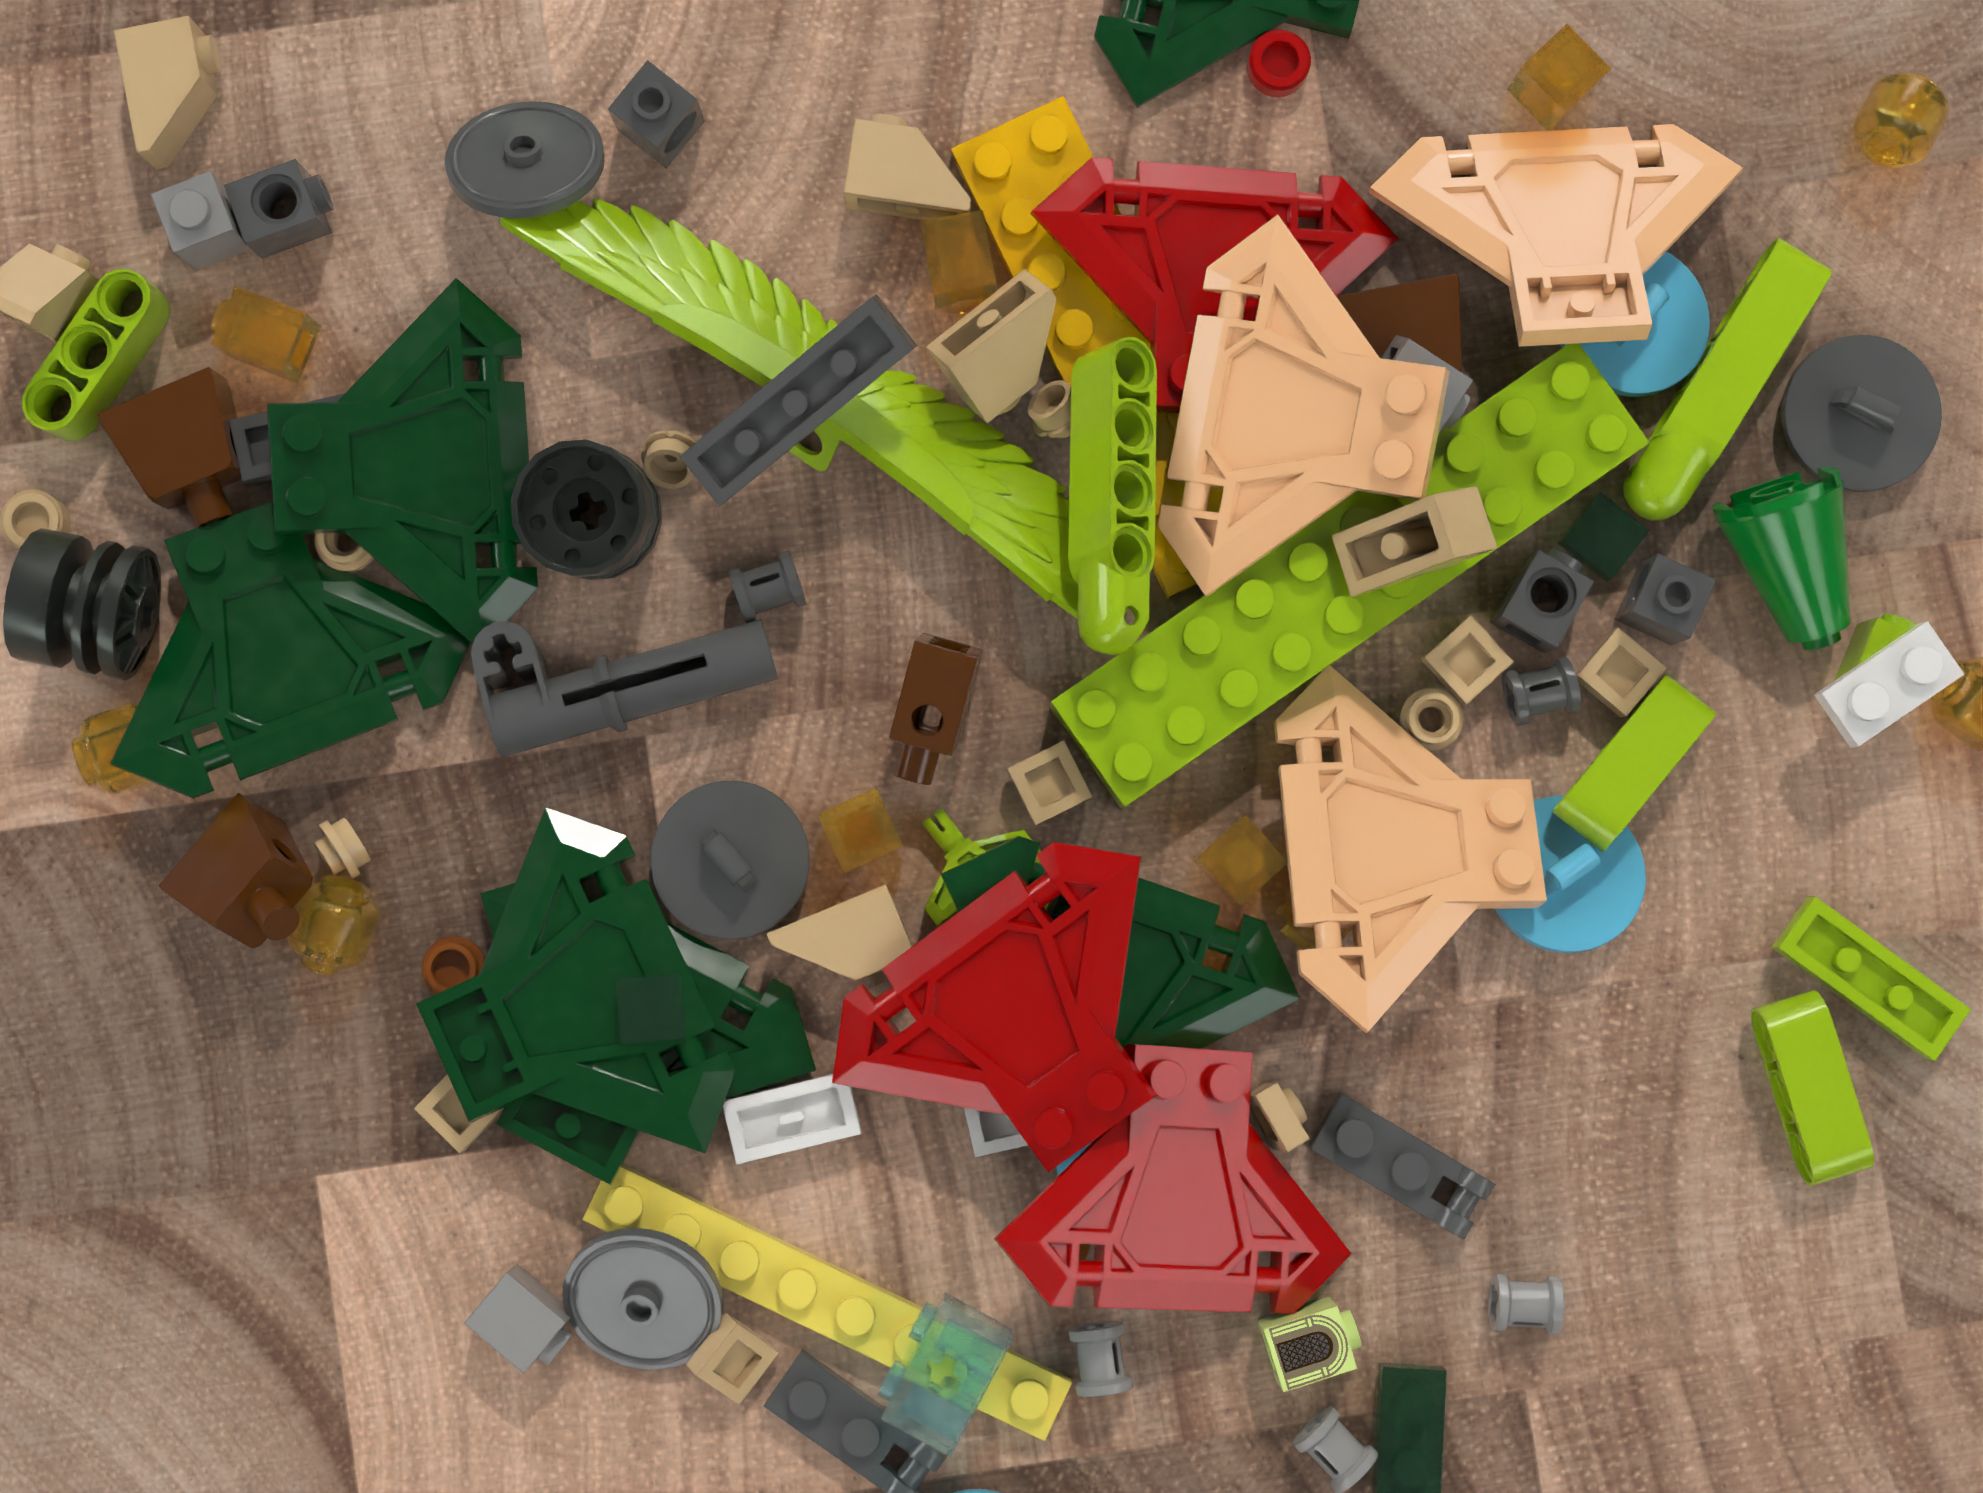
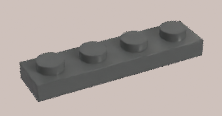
M876 294L679 457L716 503L721 506L918 345Z

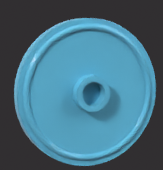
M1665 252L1643 275L1652 319V327L1648 339L1579 343L1617 395L1629 397L1649 396L1669 389L1695 368L1707 345L1710 317L1704 292L1692 272L1680 260L1668 252ZM1560 344L1561 348H1563L1567 344Z
M1564 796L1545 797L1535 800L1534 808L1547 901L1539 908L1495 909V911L1515 935L1540 949L1556 953H1580L1593 950L1617 937L1636 916L1644 897L1646 885L1643 855L1634 835L1627 826L1604 852H1601L1552 812Z

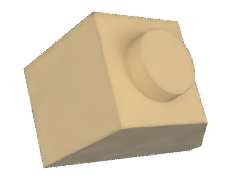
M189 16L114 30L136 151L156 170L170 166L218 96L214 74L222 72V62L217 43L211 34L205 35Z
M874 114L870 120L855 118L844 186L847 209L966 227L970 226L971 198L917 127H910L907 120L890 114Z
M29 243L0 266V315L29 331L57 343L100 280L88 272L92 261L59 244H56L52 253H49Z
M1025 269L926 346L961 400L986 423L990 422L997 415L1004 414L1013 409L1019 403L1022 395L1033 388L1038 381L1057 298L1048 286Z
M1477 486L1430 495L1331 535L1351 597L1428 574L1497 549Z
M887 884L767 933L771 946L855 981L869 975L873 986L889 981L882 969L913 946Z

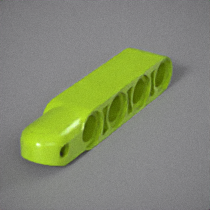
M1777 237L1766 249L1707 342L1701 359L1686 376L1648 439L1650 443L1642 448L1626 474L1623 483L1624 497L1629 507L1636 514L1650 521H1662L1679 513L1686 506L1705 474L1727 446L1823 291L1832 274L1830 268L1780 237Z
M1124 337L1078 357L1073 365L1071 375L1068 562L1071 575L1078 584V628L1080 638L1093 651L1110 655H1118L1132 646L1148 623L1150 572L1155 559L1157 369L1151 350L1143 341L1136 337ZM1126 607L1134 614L1135 619L1132 625L1127 624L1124 619Z

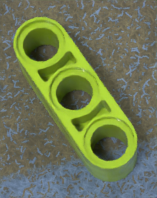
M115 269L106 273L97 282L27 385L22 396V409L26 419L35 427L65 441H78L93 432L100 422L97 414L110 408L165 327L169 318V303L166 295L146 278L132 270ZM142 291L143 302L140 309L133 315L123 317L122 304L124 299L131 293ZM106 343L107 355L104 362L96 368L88 369L87 355L89 351L97 344ZM69 394L71 398L69 413L62 420L53 422L51 409L54 402L59 397Z
M1666 673L1568 790L1552 812L1601 852H1604L1714 719L1717 712Z
M1812 990L1753 1008L1751 1010L1753 1032L1795 1165L1804 1182L1808 1186H1813L1874 1167L1875 1160L1871 1140L1831 1014L1819 992Z

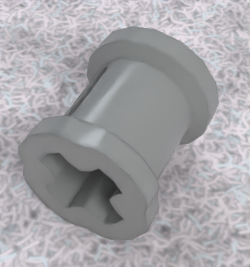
M1494 1273L1490 1282L1488 1304L1492 1331L1504 1332L1507 1326L1544 1328L1548 1335H1559L1563 1326L1564 1290L1559 1277L1548 1276L1545 1282L1510 1281L1505 1274Z
M1122 1321L1088 1323L1068 1329L1070 1341L1076 1344L1080 1381L1075 1384L1077 1396H1106L1125 1392L1133 1388L1132 1377L1126 1375L1124 1370L1120 1336L1124 1334Z
M1329 1405L1317 1413L1299 1431L1292 1444L1300 1453L1307 1452L1332 1478L1330 1487L1336 1493H1342L1352 1487L1367 1473L1375 1463L1378 1452L1372 1445L1363 1446L1338 1420L1340 1414L1332 1405Z

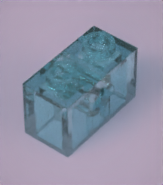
M944 1292L937 1307L928 1302L924 1304L908 1335L909 1338L918 1342L906 1365L895 1359L877 1395L886 1400L882 1410V1420L951 1457L1013 1341V1329ZM946 1355L953 1359V1373L956 1379L951 1376H945L938 1385L930 1380L931 1367L927 1362L939 1364Z

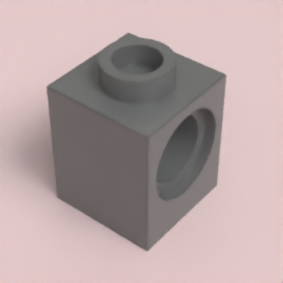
M648 60L608 108L617 130L666 169L705 122L697 98Z
M296 159L224 185L245 244L262 259L332 233L325 215L326 212L334 210L327 187L319 174L311 176ZM288 195L297 197L296 207L288 217L273 219V207L279 199Z
M1549 549L1547 554L1537 550L1524 560L1490 623L1542 653L1551 651L1559 646L1594 581L1580 573L1583 565L1573 557L1555 549ZM1535 581L1547 582L1556 590L1558 604L1553 613L1539 610L1532 602L1531 588Z
M1656 554L1639 563L1614 620L1669 645L1685 641L1692 637L1717 580L1663 555Z

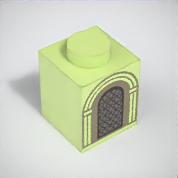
M1330 1297L1304 1304L1294 1314L1276 1313L1257 1319L1275 1379L1283 1392L1358 1369L1352 1350L1362 1347L1356 1323L1351 1311L1339 1312L1338 1306Z

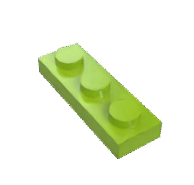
M1816 896L1806 897L1771 947L1926 1060L1936 1061L1972 1010Z

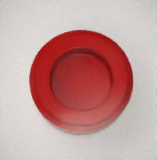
M1273 30L1263 34L1253 44L1247 60V73L1251 83L1258 91L1271 97H1285L1295 93L1304 84L1310 70L1311 55L1309 48L1301 37L1287 30Z

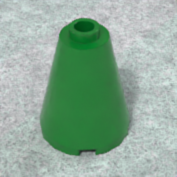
M1838 467L1817 468L1820 480L1806 483L1802 482L1800 472L1770 479L1731 494L1730 497L1733 504L1731 508L1719 501L1713 505L1716 522L1784 637L1789 643H1802L1804 650L1820 649L1837 643L1841 640L1839 631L1851 624L1844 486Z

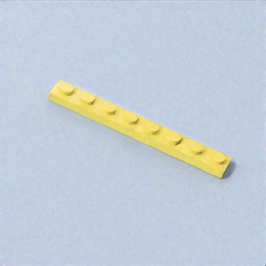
M625 1164L620 1168L612 1185L602 1180L600 1181L582 1219L606 1232L625 1228H643L674 1236L693 1247L706 1259L715 1271L721 1287L1043 1441L1046 1440L1072 1384V1378Z

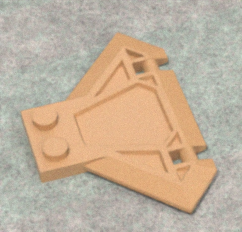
M1674 124L1653 125L1652 140L1632 141L1628 127L1468 135V149L1446 150L1442 136L1421 137L1370 187L1369 193L1508 285L1519 346L1647 340L1652 327V319L1643 275L1742 173L1743 167ZM1656 165V167L1639 168L1638 166ZM1454 175H1471V177L1451 178Z
M1276 215L1210 264L1206 269L1203 289L1205 291L1221 293L1217 317L1197 316L1167 479L1186 483L1181 507L1162 504L1158 527L1205 596L1212 594L1355 491L1420 500L1426 497L1450 371L1446 367L1380 358L1279 215ZM1247 298L1259 299L1255 321L1243 320ZM1211 487L1223 489L1219 513L1206 511Z
M1330 665L1315 678L1274 722L1276 743L1295 745L1297 764L1280 765L1278 768L1293 922L1295 927L1314 928L1316 949L1297 951L1298 972L1301 977L1365 1033L1369 1032L1475 909L1539 908L1547 901L1531 779H1461ZM1321 746H1333L1334 762H1323ZM1340 928H1352L1354 947H1342Z

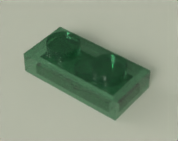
M1379 1363L1375 1450L1378 1452V1457L1374 1463V1493H1441L1447 1370L1443 1366Z

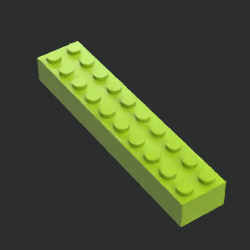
M1579 343L1567 344L1460 418L1454 426L1449 429L1446 428L1438 434L1426 497L1437 493L1477 486L1498 549L1650 442ZM1355 491L1209 596L1204 595L1130 646L1126 651L1120 653L1051 701L1049 707L1118 807L1123 809L1496 549L1428 574L1351 597L1331 535L1418 501Z

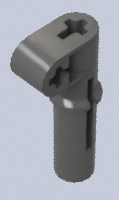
M761 619L609 662L606 655L599 656L590 668L551 679L549 678L545 660L538 645L531 635L518 624L509 621L494 622L484 627L477 634L471 647L472 664L495 746L501 758L608 727L618 732L628 730L627 722L778 679ZM513 648L517 653L512 660L516 672L523 681L537 678L538 682L495 694L494 690L512 685L509 676L498 663L504 661L503 651Z

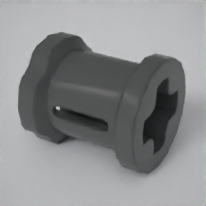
M789 550L780 553L778 561L744 572L738 567L729 570L733 589L746 623L756 621V616L759 613L792 602L797 607L807 604Z
M1566 656L1555 659L1551 667L1518 674L1514 669L1502 673L1506 706L1516 726L1528 724L1529 717L1563 708L1568 713L1577 712L1581 709L1579 683L1573 665Z

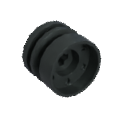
M587 439L559 441L536 453L518 474L511 497L513 528L524 549L546 568L588 580L616 578L637 567L654 548L662 524L660 495L653 482L646 476L644 469L630 457L619 451ZM591 498L594 502L606 505L607 509L606 513L598 516L599 527L597 528L593 524L580 520V514L589 510L588 500Z
M44 528L30 533L20 547L12 566L5 594L3 628L5 644L10 656L19 661L62 668L74 659L77 669L85 673L95 675L102 671L104 675L110 678L125 681L136 675L145 661L152 643L160 607L161 569L156 553L149 548L131 546L125 549L119 543L106 541L98 545L94 551L91 542L81 535Z

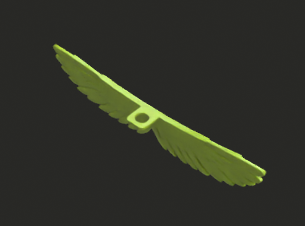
M593 198L592 207L578 200L572 205L551 214L531 218L500 217L499 220L503 228L558 262L560 269L652 318L653 323L704 350L762 387L837 326L833 319H830L826 325L821 313L807 299H803L799 307L795 296L782 280L775 278L771 285L766 274L750 260L744 259L741 264L739 258L729 248L713 239L710 240L707 249L690 230L672 219L667 226L652 213L636 205H631L630 212L627 214L613 204L599 198ZM887 370L814 430L821 440V451H811L800 443L789 450L790 453L815 470L825 471L830 466L840 441L845 442L919 497L964 536L968 534L1045 601L1052 600L1078 619V584L1071 575L1068 562L1069 499L1063 496L1066 487L1050 476L1029 468L1032 466L1034 458L1020 447L1003 441L1005 435L996 428L982 422L972 421L976 415L972 410L964 406L942 402L946 396L943 392L928 385L914 384L917 378L915 375L903 371ZM1127 607L1124 610V616L1128 612Z

